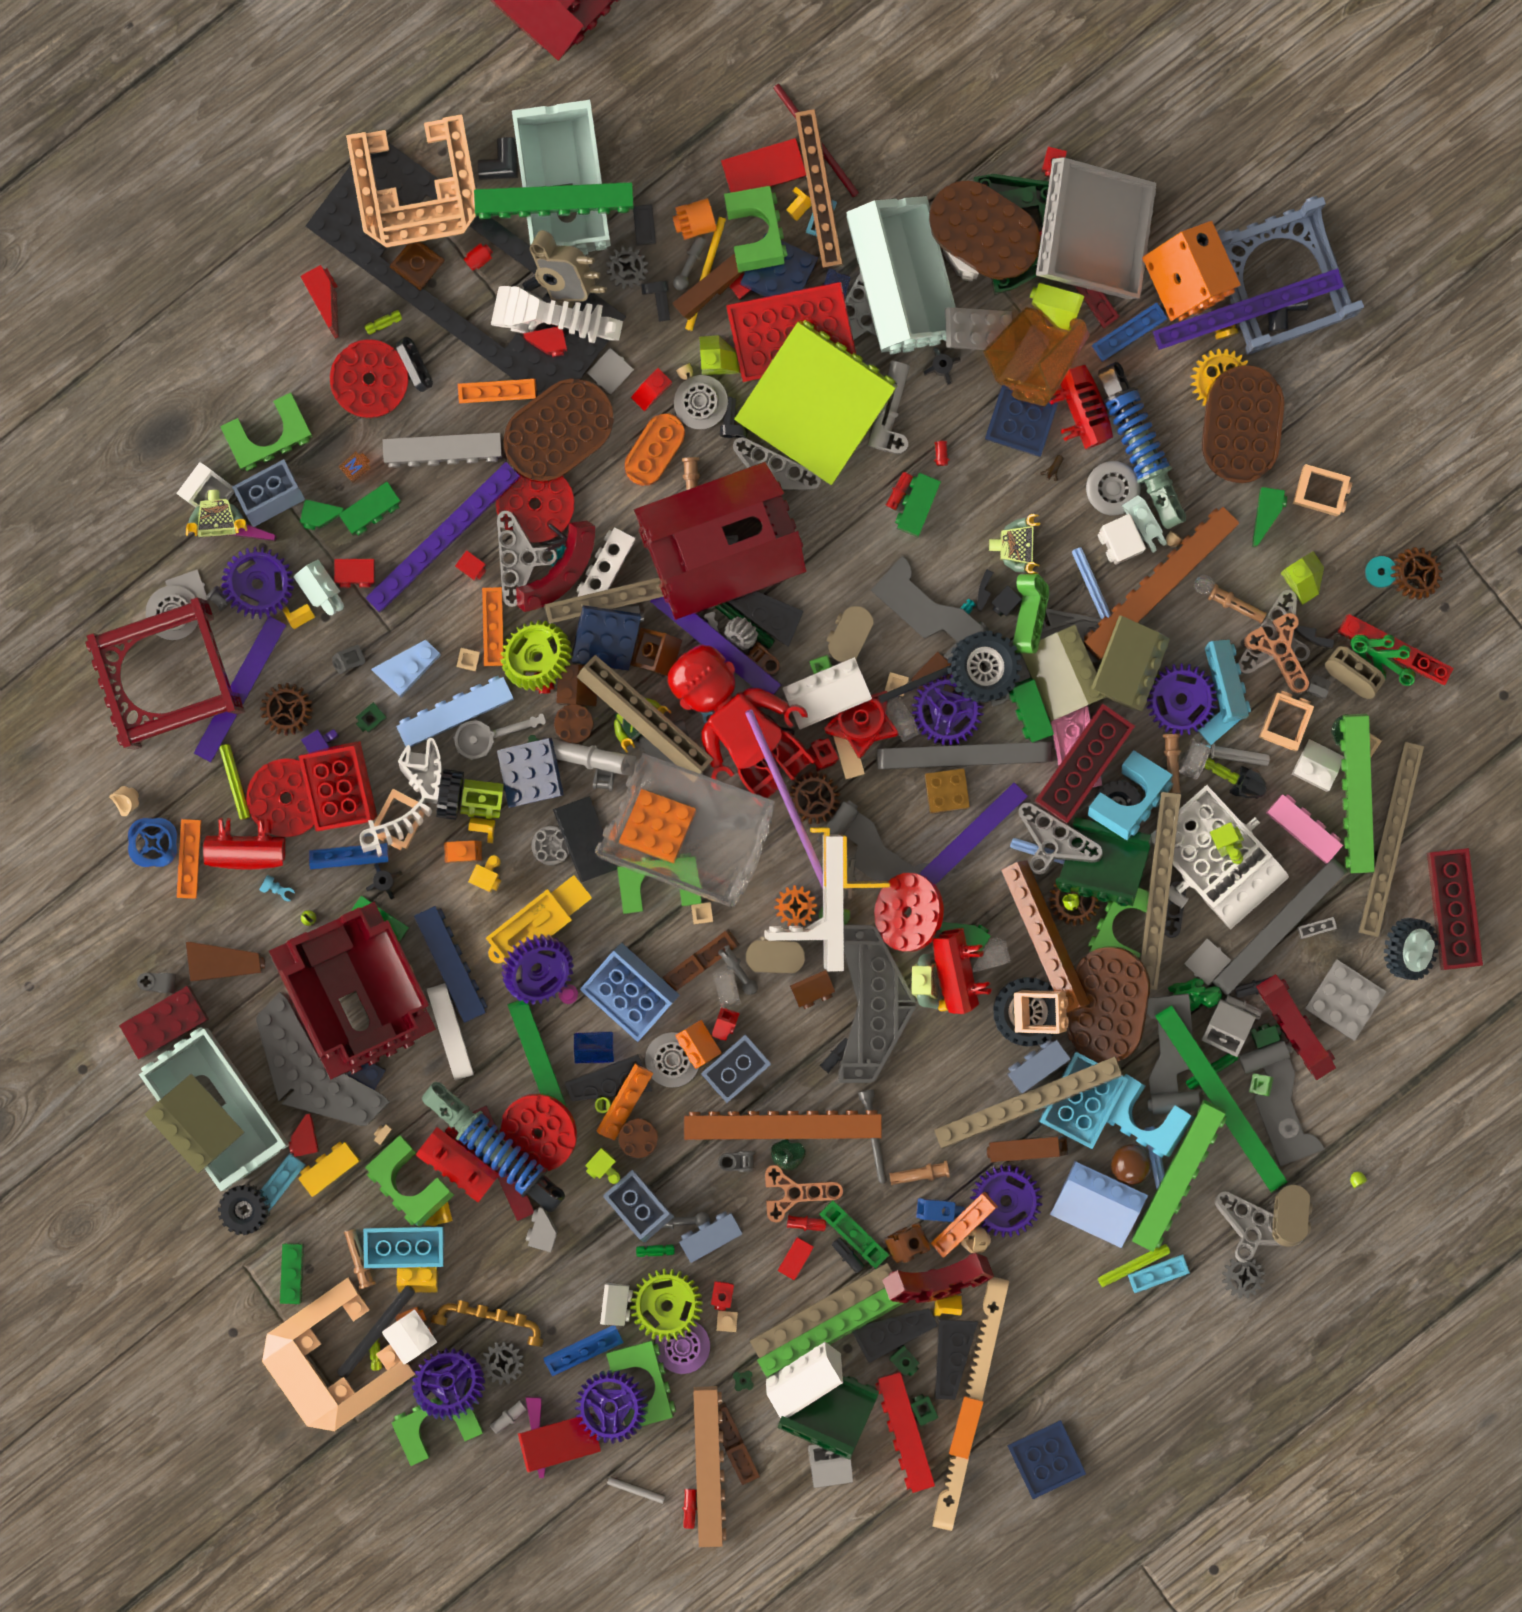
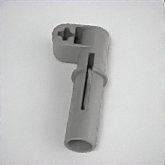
M891 361L887 375L896 381L895 383L898 387L894 392L886 424L881 425L887 404L873 424L867 446L898 455L906 451L908 447L907 438L902 434L892 432L895 418L899 416L897 411L910 368L909 365ZM890 435H894L893 442H897L900 439L904 446L896 449V445L892 444L891 449H887Z
M552 738L557 760L585 765L587 769L598 768L633 776L637 756L600 750L597 746L587 747Z

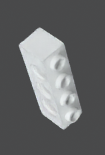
M615 527L613 531L609 530L604 538L606 544L604 548L600 547L595 555L597 561L594 566H589L585 574L588 576L585 583L581 582L576 592L579 593L577 597L610 589L635 542L634 537ZM617 545L620 551L616 555H611L608 552L609 547ZM601 563H609L610 570L608 572H601L599 569ZM592 580H599L601 587L597 590L590 587Z

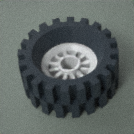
M981 631L960 640L956 644L958 646L951 651L953 656L948 658V663L951 664V667L947 668L948 674L952 673L953 678L949 680L951 684H957V687L954 689L957 692L962 691L964 698L971 697V701L974 702L995 700L1007 695L1009 690L1014 689L1016 686L1014 682L1019 681L1020 678L1017 672L1022 670V665H1017V661L1021 660L1020 654L1015 656L1014 651L1017 648L1015 645H1009L1011 641L1009 638H1001L1002 634L998 632L992 634V631ZM981 662L985 663L987 667L986 672L981 671Z
M1030 977L1019 978L1009 982L1000 990L993 1006V1019L998 1031H1000L1005 1039L1021 1046L1040 1045L1051 1039L1055 1033L1015 1032V1018L1013 1015L1015 1011L1013 1009L1015 992L1021 990L1054 991L1047 982ZM1031 997L1033 1000L1029 1006L1033 1009V1014L1030 1017L1034 1025L1056 1026V999ZM1037 1000L1039 1004L1033 1006L1034 1002ZM1041 1006L1042 1010H1036V1008ZM1036 1013H1042V1016L1039 1017V1016H1037V1015H1035V1014H1036ZM1034 1017L1039 1019L1038 1023L1035 1022Z

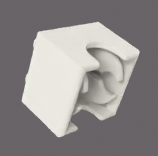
M1131 514L1103 525L1098 534L1101 544H1106L1107 546L1106 555L1110 563L1114 562L1115 565L1142 554L1146 549Z

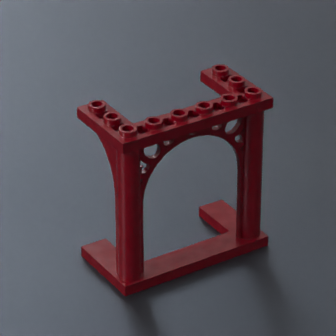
M197 597L191 599L189 604L105 633L86 635V647L89 652H92L94 658L92 665L95 671L98 670L100 676L98 683L101 690L104 689L106 697H104L107 708L111 709L112 716H110L113 727H117L119 733L116 735L117 741L120 746L123 745V748L133 750L142 748L141 742L145 739L224 712L233 714L245 712L240 694L232 692L209 621L214 620L209 601ZM197 620L221 695L168 713H151L137 707L126 695L121 681L122 663L127 652L143 638ZM122 644H124L125 646L123 651L115 647V645H119L120 647ZM111 651H115L119 656V660L111 662L106 657L112 655ZM108 665L115 666L116 672L114 674L111 673L112 669ZM116 686H120L119 691H116ZM124 702L128 704V709L123 712L124 706H122ZM134 710L137 711L138 718L136 722L129 724L127 721L129 713ZM146 715L149 721H144V724H141L143 716Z

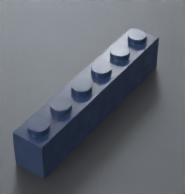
M434 906L415 915V920L464 1023L487 1013L485 1010L488 1008L486 1001L483 997L479 998L477 993L480 990L475 979L471 980L468 974L471 972L469 965L466 961L463 962L460 957L463 954L459 944L454 945L452 929L450 926L446 927L443 921L446 919L443 910Z

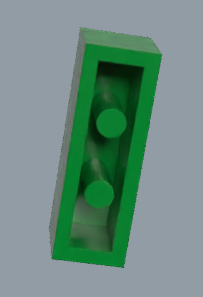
M921 473L918 474V477L913 476L909 486L913 489L910 495L906 494L902 503L905 509L903 513H898L895 521L898 524V530L919 537L941 481Z
M385 482L341 512L339 516L351 534L359 536L368 530L366 528L371 523L375 525L384 519L383 515L386 513L392 514L400 508L399 504L402 502L388 482Z
M1030 677L1015 683L1016 686L1008 694L1011 702L1016 703L1017 710H1015L1018 720H1022L1024 728L1021 729L1025 739H1029L1033 743L1054 735L1035 680Z
M282 1244L280 1304L302 1303L304 1244Z

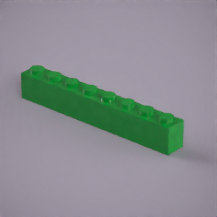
M632 183L475 189V215L479 216V219H491V216L499 215V218H511V215L518 214L519 217H531V214H539L541 217L551 216V213L567 216L570 215V212L588 215L590 211H598V214H608L610 210H618V213H628L630 209H634Z

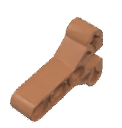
M1288 613L1272 621L1278 632L1277 640H1270L1263 627H1260L1245 637L1244 644L1249 650H1259L1273 656L1289 688L1294 693H1301L1308 688L1309 681L1291 648L1293 632L1298 626V618L1296 615ZM1286 618L1288 620L1292 619L1293 623L1291 624V628L1289 625L1283 627L1280 626H1282L1286 622ZM1251 636L1253 638H1259L1262 636V638H1260L1259 641L1256 642L1257 646L1255 644H1250L1249 641L1252 639ZM1277 644L1284 645V654L1276 652ZM1287 661H1291L1294 664V671L1289 672L1285 669ZM1295 679H1301L1304 682L1302 689L1295 687Z
M770 1165L765 1172L766 1187H781L785 1192L784 1197L780 1200H766L767 1216L772 1222L777 1223L783 1220L785 1213L797 1202L837 1200L843 1194L842 1186L838 1182L796 1183L783 1174L782 1169L778 1165ZM773 1168H776V1172H780V1175L776 1176L775 1184L773 1183L772 1176L768 1175V1172H772ZM836 1185L839 1187L840 1192L837 1196L829 1194L828 1189L830 1186ZM812 1186H817L820 1189V1194L817 1197L809 1195V1189ZM792 1187L799 1188V1197H790L789 1190ZM775 1203L778 1211L782 1212L781 1215H778L777 1219H774V1215H770V1212L774 1211Z

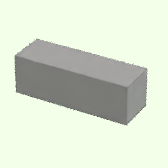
M1334 917L1297 927L1300 939L1337 929Z

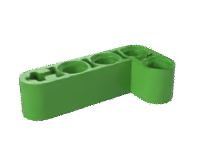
M1020 574L1017 577V589L1023 598L1013 645L1017 648L1015 653H1036L1049 599V586L1039 574Z

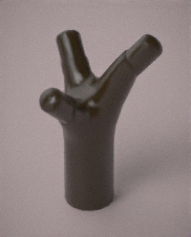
M1057 455L1052 465L1045 471L1040 472V474H1048L1046 480H1050L1053 476L1054 481H1057V472L1064 457Z

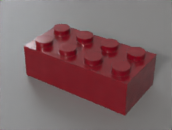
M186 986L120 1024L119 1027L139 1060L209 1021V1018L191 987Z

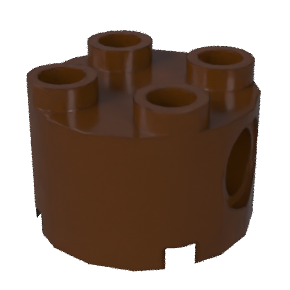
M570 704L557 712L554 727L557 735L563 741L579 744L585 742L593 732L594 722L592 715L585 707Z
M636 1118L629 1120L622 1126L618 1141L620 1148L626 1155L633 1158H642L654 1151L658 1142V1134L652 1123L645 1119Z
M920 1223L912 1224V1228L904 1227L884 1239L896 1263L909 1262L914 1259L913 1255L917 1253L924 1254L931 1250L930 1243Z

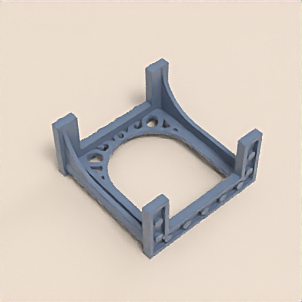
M1314 196L1308 198L1299 211L1295 212L1294 209L1288 210L1283 213L1284 216L1269 217L1265 219L1266 223L1258 225V222L1246 226V230L1241 232L1239 229L1225 232V229L1217 231L1235 273L1239 272L1237 277L1241 285L1234 289V294L1229 296L1231 304L1249 299L1243 283L1244 266L1251 252L1268 240L1285 238L1297 241L1312 252L1322 274L1337 268L1339 270L1323 224L1321 210L1326 205L1323 197L1318 198ZM1297 223H1301L1304 227L1302 234L1299 236L1293 234V227ZM1289 225L1288 233H1282L1281 228L1284 230ZM1308 231L1310 234L1308 235V237L1311 241L1304 240V237L1307 235ZM1268 233L1269 238H1265L1264 234ZM1251 240L1253 242L1252 246L1247 247L1243 243V241L1248 243ZM1232 247H1242L1245 250V255L1240 257L1234 255ZM1232 259H1233L1234 261H1240V263H1241L1240 266L1236 268V267H1235V263H1236V262L1233 263V262H1232ZM1339 270L1344 287L1329 292L1336 310L1335 314L1272 337L1269 334L1262 336L1256 317L1240 322L1239 326L1247 344L1245 347L1246 354L1248 356L1355 317L1364 308L1362 300L1354 303L1351 302Z

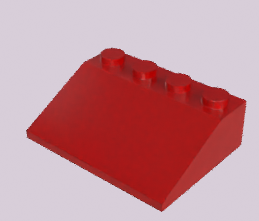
M319 265L300 277L329 330L336 339L339 337L337 292L335 291V288L338 286L328 268L323 269Z
M360 741L299 755L316 832L368 823V820H374L378 817Z

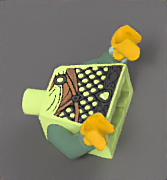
M209 490L208 500L200 501V506L196 507L190 516L189 522L186 525V535L189 532H194L195 536L198 535V537L232 535L239 533L238 529L244 528L247 531V525L242 514L233 504H229L228 499H220L219 490Z
M1031 514L1028 517L1016 519L1006 525L1004 530L1001 531V539H989V551H1000V560H1003L1004 564L1015 572L1038 574L1033 571V568L1040 565L1032 562V526L1040 525V523H1034V518L1038 517V514Z
M934 953L923 954L919 957L918 963L912 966V995L917 998L919 1005L922 1007L948 1011L945 1000H938V973Z

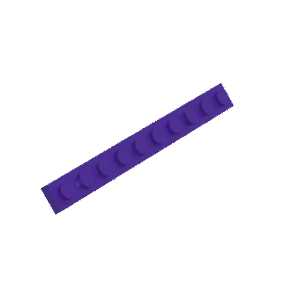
M1337 268L1155 330L1153 335L1158 350L1343 288L1344 285Z
M505 462L366 597L370 604L379 613L387 607L520 478L517 472Z

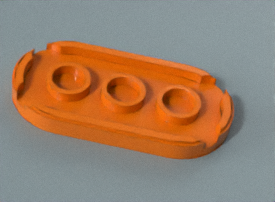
M660 414L649 421L625 460L626 474L633 483L648 486L660 479L684 441L685 430L679 418L672 414Z

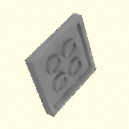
M1336 959L1304 1009L1355 1041L1386 991Z

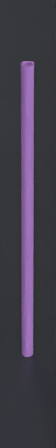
M750 709L745 714L823 889L822 867L754 712Z

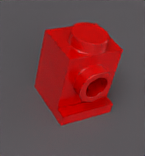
M829 738L823 741L822 739L813 741L808 749L816 759L817 772L835 765L839 759Z
M721 1007L711 1036L726 1041L728 1034L733 1035L740 1013Z

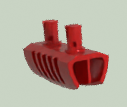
M1086 365L1071 368L1057 376L1061 389L1048 392L1047 398L1057 396L1049 402L1051 405L1066 399L1076 424L1061 430V434L1071 433L1063 439L1068 441L1080 436L1084 448L1087 450L1113 438L1106 407Z
M219 818V835L206 836L204 839V865L227 869L254 870L283 866V861H285L286 839L285 837L270 836V819L266 820L265 828L262 818L258 819V836H232L231 819L227 818L226 826L224 827L223 818Z
M964 928L942 931L939 938H933L935 963L942 994L948 1012L953 1014H965L972 1011L979 1005L978 995H989L992 991V988H986L991 984L990 982L975 983L970 957H982L984 951H977L983 947L981 944L967 946Z
M438 1127L435 1128L416 1153V1156L426 1164L434 1166V1170H439L442 1176H447L451 1183L455 1182L459 1189H464L465 1193L476 1202L481 1200L499 1176V1173L492 1170L491 1167Z

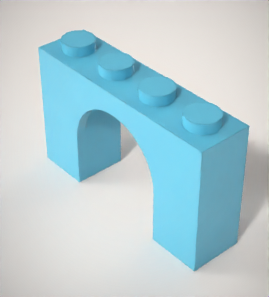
M1134 750L1122 764L1121 773L1144 789L1146 794L1144 800L1137 805L1123 806L1100 792L1089 806L1088 816L1126 840L1138 832L1140 823L1142 821L1145 822L1149 818L1150 810L1160 804L1161 792H1169L1173 786V775Z
M1125 1074L1124 1077L1128 1081L1107 1123L1112 1126L1115 1123L1121 1126V1132L1129 1137L1131 1134L1138 1137L1136 1141L1145 1147L1147 1145L1154 1148L1152 1152L1158 1156L1163 1157L1165 1155L1170 1157L1194 1117L1174 1105L1159 1128L1151 1131L1139 1129L1134 1123L1132 1110L1145 1085L1130 1075Z

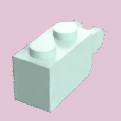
M1138 495L1122 505L1126 514H1131L1141 538L1147 543L1153 553L1157 551L1155 544L1152 542V539L1156 536L1160 544L1163 546L1167 544L1162 535V529L1143 498Z
M319 560L306 565L293 576L313 606H322L329 615L343 610L344 604L338 596L340 590Z

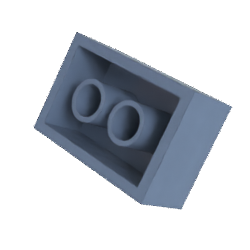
M284 459L232 487L245 515L253 527L305 500Z
M744 1035L701 1074L723 1100L728 1103L767 1069L771 1063L752 1041Z
M1049 1039L1040 1045L1042 1049L1038 1052H1035V1050L1024 1056L1026 1059L1021 1064L1016 1062L1008 1068L1010 1072L1007 1075L1020 1093H1024L1070 1060L1057 1040L1052 1041Z
M633 1170L603 1195L634 1234L644 1243L674 1217L638 1173Z
M724 1211L716 1216V1221L712 1223L707 1221L699 1226L698 1231L693 1233L690 1230L681 1235L682 1239L679 1243L690 1263L743 1234L732 1212L727 1213Z

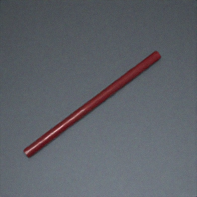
M778 83L773 89L796 119L795 113L800 111ZM822 143L825 160L854 198L859 194L858 190Z

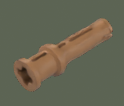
M699 457L682 458L686 490L698 486L700 474H698L697 462Z
M1217 584L1214 585L1208 596V600H1214L1222 604L1223 608L1230 607L1258 621L1260 624L1267 614L1234 597L1233 592H1227L1219 588Z
M1180 734L1163 735V738H1165V751L1163 752L1167 756V771L1173 775V786L1169 793H1181L1178 756L1181 753V750H1179Z
M947 1160L940 1164L932 1165L929 1163L926 1167L889 1173L891 1185L922 1179L933 1181L934 1178L945 1176L950 1178Z
M356 1229L344 1232L355 1265L353 1272L357 1274L360 1284L359 1290L375 1285L376 1282L373 1281L370 1273L371 1268H364V1254Z

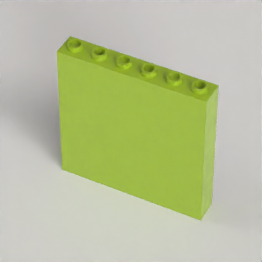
M800 320L734 420L832 485L898 385L895 384L896 381L888 375L884 377L878 373L879 369L874 365L869 364L868 366L862 362L863 358L859 355L847 352V348L839 342L835 344L829 340L831 337L825 332L820 331L819 333L813 329L814 325L807 320Z

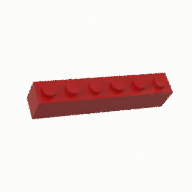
M897 1371L878 1377L879 1382L875 1383L879 1394H882L884 1401L881 1402L884 1414H889L890 1420L887 1421L889 1431L894 1432L896 1437L892 1441L895 1451H900L902 1457L898 1459L901 1471L906 1470L907 1477L904 1478L907 1490L911 1489L912 1493L934 1487L933 1477L901 1372Z

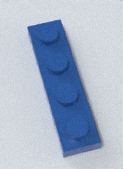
M1155 303L1094 343L1092 348L1101 362H1103L1168 318L1158 303Z
M380 844L382 855L379 857L376 849L363 853L362 846L309 850L310 869H322L388 862V844Z
M612 1325L543 1359L551 1375L554 1376L624 1342L616 1326Z

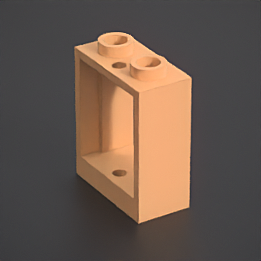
M1305 464L1302 468L1293 504L1339 516L1341 512L1344 513L1347 501H1344L1346 493L1349 494L1352 483L1349 482L1350 477ZM1311 473L1343 481L1336 508L1304 499Z
M1285 691L1277 692L1259 738L1297 751L1314 706L1310 705L1311 702L1306 699H1293L1292 694ZM1279 701L1306 710L1294 741L1268 731Z
M392 789L374 823V827L381 825L394 798L412 808L418 801ZM420 810L418 814H419V815L422 817V819H423L424 816H425V813ZM414 821L412 825L414 832L412 834L408 832L404 842L391 836L393 842L391 846L399 850L402 848L407 849L419 827L417 822ZM385 832L377 834L378 839L384 841L386 838Z
M1021 990L1015 992V1032L1059 1034L1067 1031L1069 1020L1066 1016V1008L1068 1006L1066 991ZM1029 997L1056 999V1026L1030 1025Z

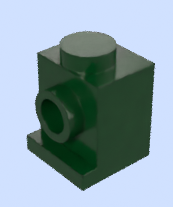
M374 702L355 717L358 720L356 725L362 732L366 730L368 733L387 719ZM368 716L374 717V721L372 723L367 722Z
M1269 1023L1258 1027V1031L1255 1028L1250 1029L1256 1048L1280 1040L1279 1036L1282 1035L1278 1024L1272 1026Z
M904 1345L889 1357L890 1361L904 1376L908 1374L911 1377L919 1370L917 1365L920 1363ZM904 1359L909 1360L910 1363L908 1366L902 1365V1361Z
M923 1394L912 1398L913 1402L910 1404L920 1426L938 1418L928 1395L924 1397ZM921 1405L927 1406V1410L925 1412L920 1411L919 1408Z

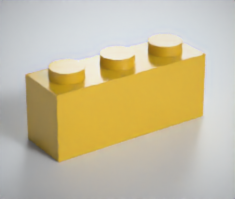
M338 1142L331 1148L332 1153L328 1156L324 1153L315 1160L317 1162L315 1166L311 1168L308 1165L299 1172L301 1174L298 1178L312 1197L361 1161L347 1142L343 1144Z

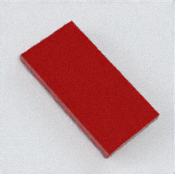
M796 138L721 160L730 193L766 186L773 187L806 177L805 167Z
M574 1417L518 1433L527 1472L601 1452L599 1441L596 1440L597 1434L590 1437L591 1430L584 1431L587 1425L579 1424L583 1420L582 1417Z

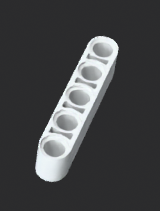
M446 983L427 988L454 1080L474 1075Z

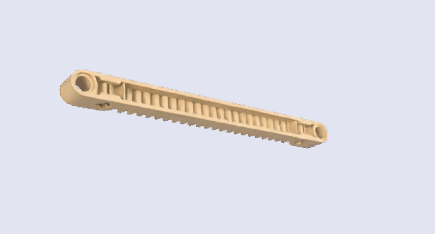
M998 1277L988 1280L983 1301V1310L988 1316L981 1320L986 1325L980 1327L984 1334H978L982 1341L976 1342L980 1349L974 1352L979 1356L973 1357V1361L977 1364L971 1365L975 1372L969 1373L973 1380H968L967 1382L971 1388H966V1392L970 1394L966 1397L980 1401L983 1399L1009 1280ZM992 1302H995V1305L998 1306V1309H994L993 1312H990V1308H988L987 1306L988 1304L991 1305ZM957 1456L950 1458V1462L954 1465H948V1469L952 1471L951 1473H946V1476L950 1479L944 1482L948 1489L943 1490L938 1497L932 1527L952 1531L969 1457L968 1459ZM951 1495L954 1501L946 1505V1501L943 1499Z

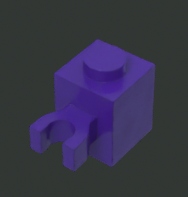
M317 729L301 739V741L310 753L330 748L327 743L338 738L339 735L333 729L323 736Z

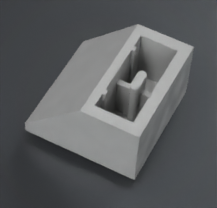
M1220 999L1202 1037V1041L1238 1057L1256 1016Z
M540 1206L538 1210H534L531 1221L535 1223L533 1229L530 1228L528 1230L526 1241H529L528 1246L551 1252L558 1231L547 1211Z
M817 1445L808 1446L814 1488L853 1483L851 1459H846Z

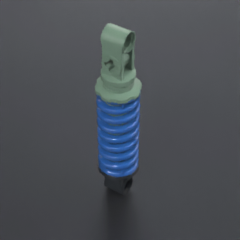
M1114 362L1098 371L1099 379L1103 383L1108 398L1103 403L1110 409L1109 414L1111 416H1117L1113 423L1115 426H1121L1118 428L1117 433L1125 435L1121 442L1123 445H1129L1125 450L1126 453L1133 454L1129 461L1131 464H1137L1134 468L1138 479L1137 482L1146 484L1148 488L1146 491L1151 495L1162 525L1166 529H1170L1186 521V514L1172 486L1173 481L1168 476V472L1172 467L1169 465L1166 457L1161 459L1165 455L1164 451H1157L1156 449L1160 446V442H1153L1152 438L1156 437L1155 431L1149 433L1148 429L1152 427V423L1142 424V420L1148 417V413L1138 414L1137 411L1144 408V404L1138 403L1134 405L1133 403L1134 400L1136 402L1141 400L1138 387L1130 388L1123 367L1119 362Z
M433 1082L422 1096V1100L440 1118L444 1119L451 1128H455L459 1132L456 1139L464 1145L468 1142L467 1147L470 1150L476 1148V1156L484 1155V1163L492 1162L491 1169L494 1171L500 1169V1177L503 1178L509 1175L507 1177L508 1184H513L517 1181L515 1190L521 1194L522 1198L530 1195L544 1210L554 1212L564 1200L565 1193L545 1176L548 1169L539 1164L536 1167L537 1170L534 1171L533 1168L537 1161L533 1159L526 1164L525 1161L529 1157L527 1152L518 1157L517 1154L521 1147L517 1145L512 1148L513 1140L510 1138L505 1142L503 1140L504 1132L495 1133L497 1130L496 1125L488 1127L489 1119L482 1111L474 1114L470 1111L468 1105L463 1104L442 1083Z

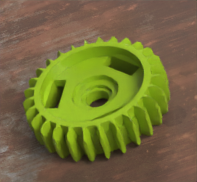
M538 620L536 624L530 621V626L524 623L523 629L517 627L518 632L516 634L511 633V640L506 639L508 645H503L506 651L501 652L503 659L500 661L503 664L502 669L505 671L506 676L513 684L519 688L523 687L527 691L529 688L535 691L537 687L542 691L543 685L549 688L550 682L556 684L555 679L557 677L562 679L560 674L567 672L565 666H570L567 660L572 659V656L569 654L572 652L571 643L567 635L560 627L553 623L549 624L546 620L544 623ZM552 638L555 639L557 644V653L555 654L550 645V639ZM542 653V659L534 662L535 655ZM527 672H542L533 676H525Z
M663 1269V1274L660 1275L658 1270H656L655 1277L649 1273L648 1281L642 1278L643 1286L637 1284V1287L640 1289L639 1292L633 1291L637 1298H631V1301L636 1303V1305L630 1306V1309L636 1310V1312L631 1315L633 1318L638 1317L634 1323L636 1325L641 1323L642 1325L639 1327V1330L642 1331L646 1328L645 1335L648 1336L652 1333L653 1340L658 1335L660 1342L663 1341L664 1337L670 1342L672 1336L678 1341L679 1334L685 1338L684 1331L692 1332L689 1328L691 1325L697 1327L694 1320H700L701 1318L697 1313L703 1312L702 1309L698 1308V1306L703 1305V1302L697 1299L701 1298L702 1294H695L699 1290L698 1286L692 1288L694 1281L687 1282L688 1275L681 1278V1271L675 1275L673 1269H671L670 1274H667L666 1269ZM672 1281L673 1286L653 1290V1285L656 1283ZM664 1301H671L673 1304V1308L668 1312L662 1310V1303ZM687 1301L692 1303L687 1320L682 1321L680 1319ZM647 1310L660 1323L658 1327L654 1328L643 1316Z

